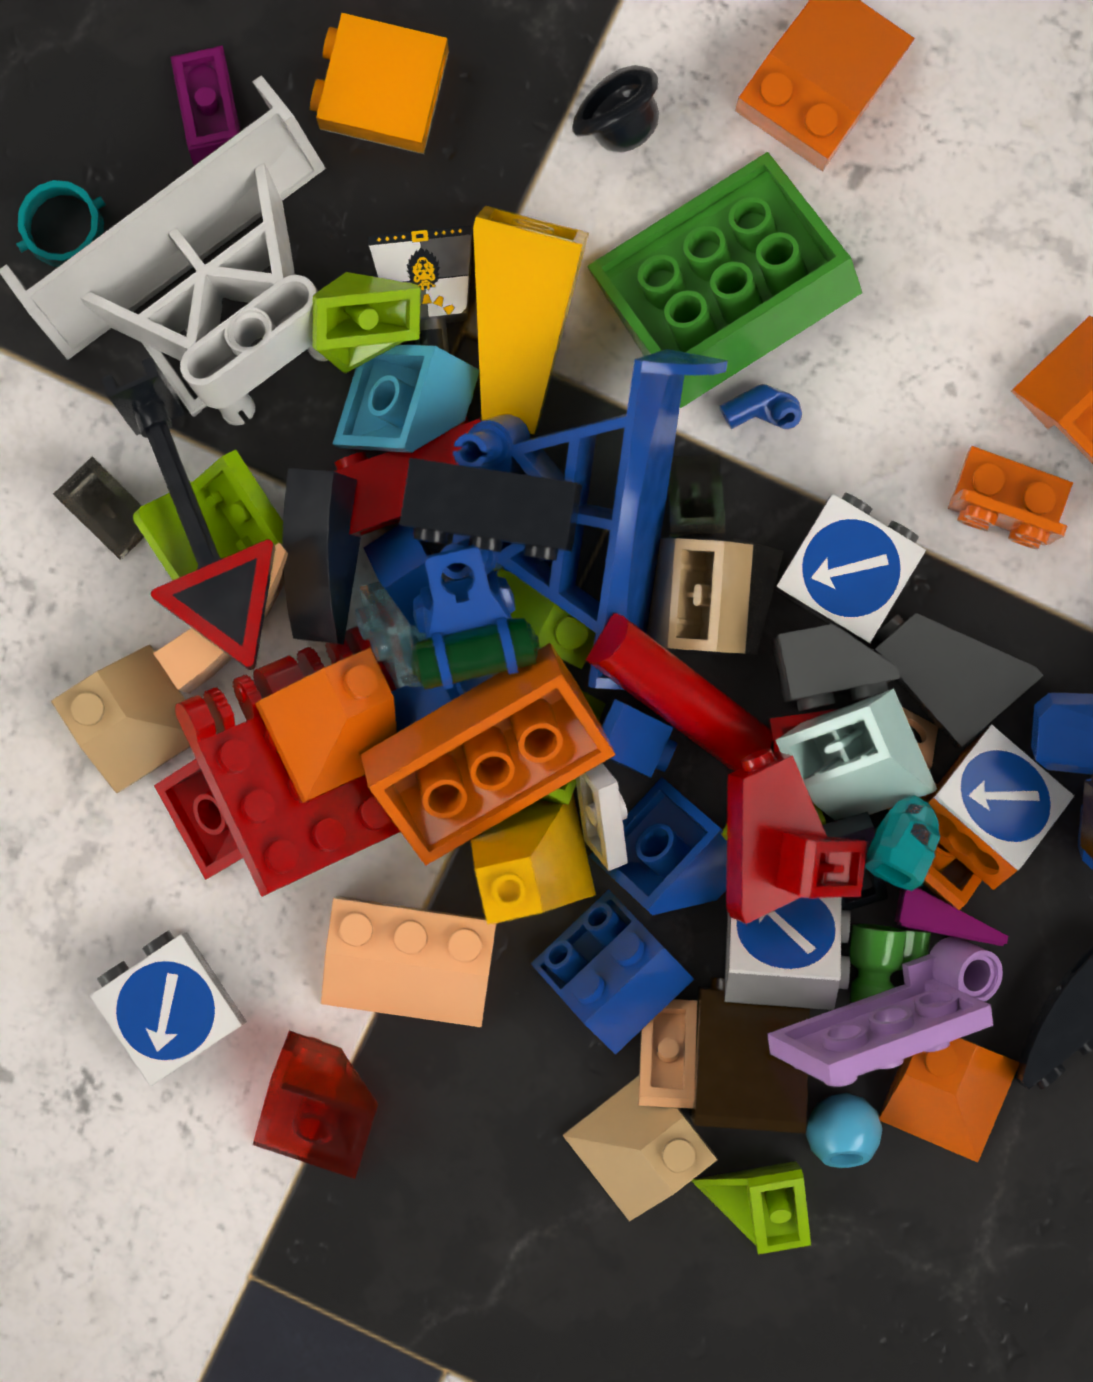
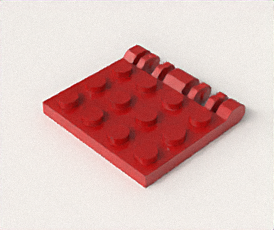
M362 623L346 630L344 645L326 643V652L331 660V664L371 648L391 692L396 690V686L383 661V650L380 642L369 624ZM311 647L298 651L296 654L297 661L288 655L254 670V681L247 674L239 676L232 681L233 692L247 720L235 726L233 710L230 704H228L224 693L218 687L205 691L203 694L204 698L196 695L177 703L175 706L179 724L261 897L400 833V830L368 788L366 775L302 803L255 703L325 668L321 658L318 656V652Z

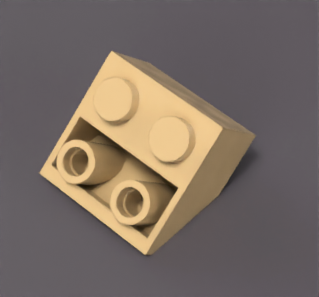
M660 538L646 634L664 648L745 654L753 545L715 540Z

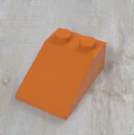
M809 0L740 94L735 111L823 171L915 38L860 0Z

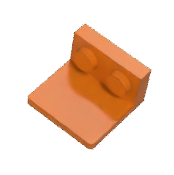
M971 446L967 452L948 509L959 512L957 521L983 531H988L989 526H997L1010 531L1008 537L1010 541L1028 548L1039 549L1040 544L1049 545L1064 537L1068 526L1059 523L1073 482Z

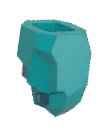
M913 795L899 800L880 823L867 852L865 867L873 875L894 886L913 891L923 884L940 840L939 821L930 804Z

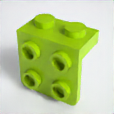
M237 450L221 456L199 477L190 482L220 558H226L265 540H271L274 545L279 542L282 544L283 520ZM170 493L141 506L134 512L133 520L172 580L197 570L198 563Z

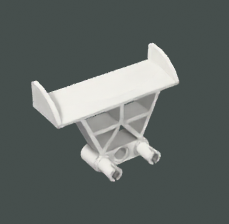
M262 75L252 82L270 108L267 113L27 290L7 264L0 268L1 276L21 304L67 360L106 331L113 328L180 360V371L183 378L200 400L208 407L218 409L224 420L235 426L245 424L238 414L239 411L243 410L249 419L254 415L255 403L247 393L306 349H308L309 354L315 360L328 361L313 348V295L318 290L307 277L295 275L282 202L326 168L294 115ZM261 216L263 217V222L221 254L206 265L202 262L203 259ZM271 265L272 273L262 272ZM191 268L195 269L196 272L140 314L133 312ZM222 298L248 302L247 305L220 324ZM188 327L186 337L179 334L181 331ZM263 338L258 344L250 347L255 340Z

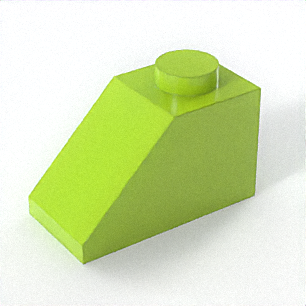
M500 568L497 576L506 578L514 595L515 611L510 614L512 618H525L527 623L531 624L539 639L538 649L551 643L562 661L582 669L588 654L594 646L595 632L520 578Z

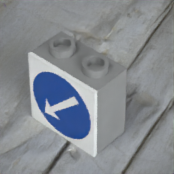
M801 897L748 924L731 918L727 910L724 1002L834 1010L838 989H848L850 976V956H841V943H848L850 910H841V897Z

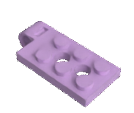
M958 937L944 938L932 948L930 954L902 964L905 984L768 1033L770 1054L794 1066V1068L823 1081L826 1085L845 1086L855 1082L859 1075L875 1069L897 1067L904 1062L905 1058L923 1051L934 1052L943 1050L949 1046L950 1041L993 1026L991 1005L985 1003V1001L989 1000L997 992L1001 984L1003 975L1002 964L994 953Z

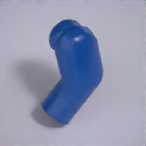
M766 384L757 385L719 406L731 430L754 417L782 429H791L797 426L802 418L800 402L796 397Z

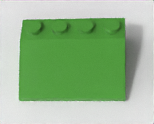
M769 152L750 162L587 266L644 356L669 349L728 361L725 373L715 375H684L680 408L863 293L852 258Z

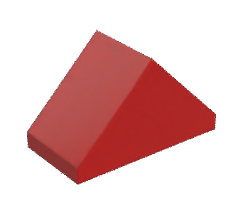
M783 832L776 887L805 898L861 897L868 841Z

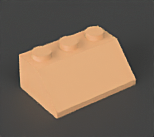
M335 897L332 903L325 950L321 1004L482 1027L497 923L487 925L486 918Z

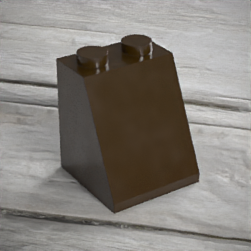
M711 977V987L699 986L695 1095L693 1109H690V1117L694 1126L806 1134L808 1074L770 1054L768 1033L809 1019L810 1008L724 1002L725 978Z

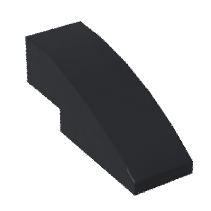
M288 468L282 544L288 556L283 568L293 639L344 645L361 537L349 534L358 480L334 471Z

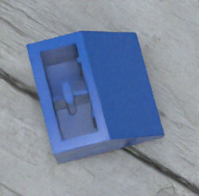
M609 889L531 963L577 1017L615 1055L694 980Z

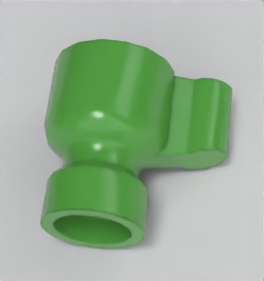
M852 924L849 956L851 964L857 968L858 976L851 981L849 1001L856 1002L895 988L890 982L891 974L895 971L903 970V963L929 954L931 932L875 924Z

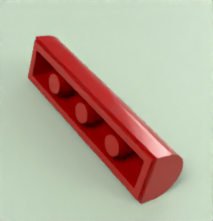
M612 614L588 654L587 662L731 770L736 771L742 768L740 761L747 755L771 747L772 734L766 725L623 615Z

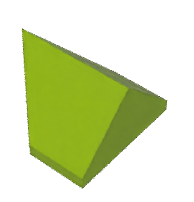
M345 272L313 295V348L346 374L405 341L419 340L421 288L417 284Z
M796 1161L691 1180L756 1246L758 1255L811 1246L802 1169Z

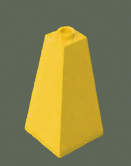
M485 206L476 216L473 226L481 418L484 421L499 415L511 414L520 418L527 425L530 434L534 435L541 418L589 232Z
M573 794L569 805L538 800L471 839L474 867L487 925L543 913L596 895Z

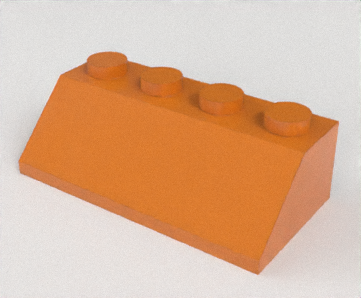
M549 643L538 650L536 664L518 668V673L510 675L508 671L499 672L361 754L368 788L426 866L616 754L578 683L554 647Z

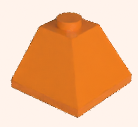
M371 648L329 665L255 703L302 803L365 775L361 754L397 733L394 697Z
M964 1038L950 1041L949 1046L943 1050L934 1052L923 1051L905 1058L898 1068L879 1113L880 1121L978 1163L1020 1062Z

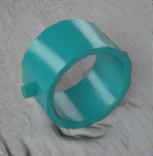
M52 180L40 184L25 196L19 208L17 226L23 240L16 243L21 253L29 249L39 260L53 267H59L104 233V220L98 209L106 206L101 196L92 200L83 188L69 181ZM59 195L74 196L88 205L92 216L91 230L85 242L75 250L64 254H53L39 249L35 245L31 234L32 218L37 208L47 199Z

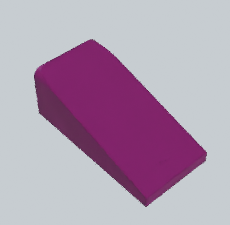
M223 45L170 57L188 151L194 166L241 132Z
M900 888L894 922H897L896 925L998 946L1007 944V935L960 910H956L953 906L923 890L916 888L913 891Z

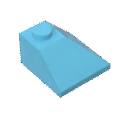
M397 345L355 369L332 445L343 449L412 453L465 421L469 405L473 399L479 369L437 346Z

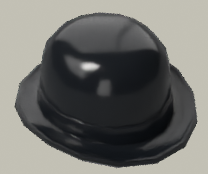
M632 65L620 68L605 77L589 92L574 117L573 133L577 137L592 135L601 146L612 152L623 153L641 146L650 138L658 126L659 110L653 97L658 89V76L651 68Z

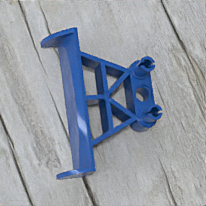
M666 349L634 359L627 414L531 439L527 425L520 418L511 414L499 415L475 424L467 434L460 436L455 441L454 446L462 447V449L453 451V456L459 465L577 482L582 485L572 552L558 550L557 561L553 560L551 568L539 558L523 556L525 545L503 542L501 552L480 549L486 574L502 567L506 568L595 632L594 644L613 613L623 615L647 633L684 375H715L725 373L728 361ZM625 427L613 509L589 505L587 500L596 436L600 433ZM569 442L565 475L543 448ZM584 525L610 530L600 602L576 586ZM453 534L452 544L445 546L441 552L467 547L469 537ZM453 563L443 570V573L452 579H461L465 576L474 577L472 569L463 563ZM591 665L588 687L624 690Z

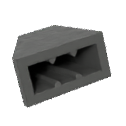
M918 613L911 615L905 621L899 614H896L875 634L880 643L872 650L899 668L900 679L896 680L898 684L955 748L963 747L1044 676L1037 667Z

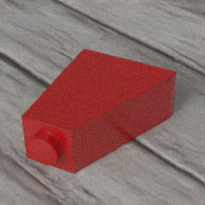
M765 748L747 755L740 761L742 768L728 774L726 908L731 918L744 924H748L801 898L776 887L783 832L827 836L793 756L778 751L773 753L771 748Z

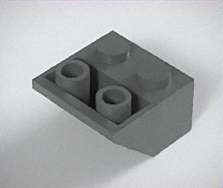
M834 624L779 634L771 640L784 703L797 701L798 711L835 703L833 693L850 690L851 700L872 697L888 691L887 683L900 679L899 668Z

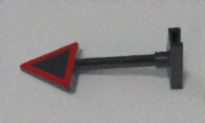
M149 357L142 360L146 376L121 387L111 374L101 378L108 398L136 436L141 434L143 437L148 438L198 563L196 571L154 588L150 595L155 602L248 670H253L257 664L276 547L271 540H265L226 558H220L169 430L172 427L171 421L185 415V411L179 396L154 359Z

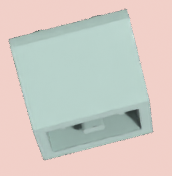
M894 688L802 722L776 740L781 753L793 756L812 802L835 821L867 811L870 815L893 807L899 800L913 795L919 798L937 790Z

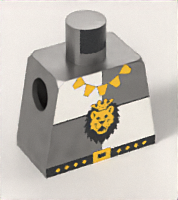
M471 225L368 236L369 247L378 278L417 284L421 288L419 340H415L416 345L437 346L449 352L446 323L468 320L473 244Z

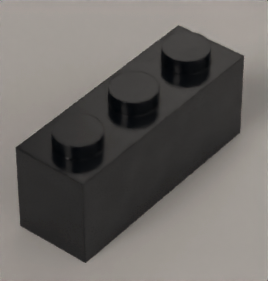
M410 458L400 525L415 528L413 539L446 544L448 534L468 536V546L475 545L481 550L501 552L503 542L525 545L523 556L557 561L558 550L573 551L582 485L577 482Z

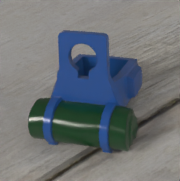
M477 546L462 547L428 555L425 558L430 586L420 588L419 595L413 599V612L417 630L419 633L426 634V639L415 643L411 657L413 675L417 676L419 683L423 685L425 690L441 686L446 690L454 688L453 683L508 671L510 675L518 673V668L536 664L539 639L530 623H527L525 618H512L510 614L515 611L512 590L506 578L497 576L495 571L486 574L481 552ZM453 563L467 565L472 569L474 577L467 576L461 579L441 582L443 570Z

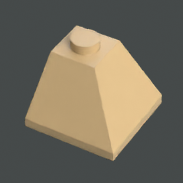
M150 644L96 671L51 700L80 748L116 793L121 792L190 747L175 712L176 704L186 699L177 690L153 654L155 651Z
M639 1075L563 1134L566 1141L629 1221L675 1194L717 1161L714 1152L679 1108L638 1106Z

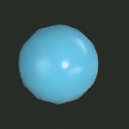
M842 1093L829 1096L816 1104L809 1117L806 1136L811 1151L825 1165L836 1168H849L863 1165L872 1159L879 1147L883 1128L878 1112L864 1098L850 1093Z

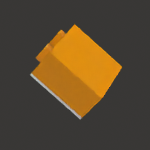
M341 13L338 28L329 27L325 38L322 57L323 59L330 60L326 79H316L310 101V111L317 112L316 119L320 130L424 154L449 53L447 38Z

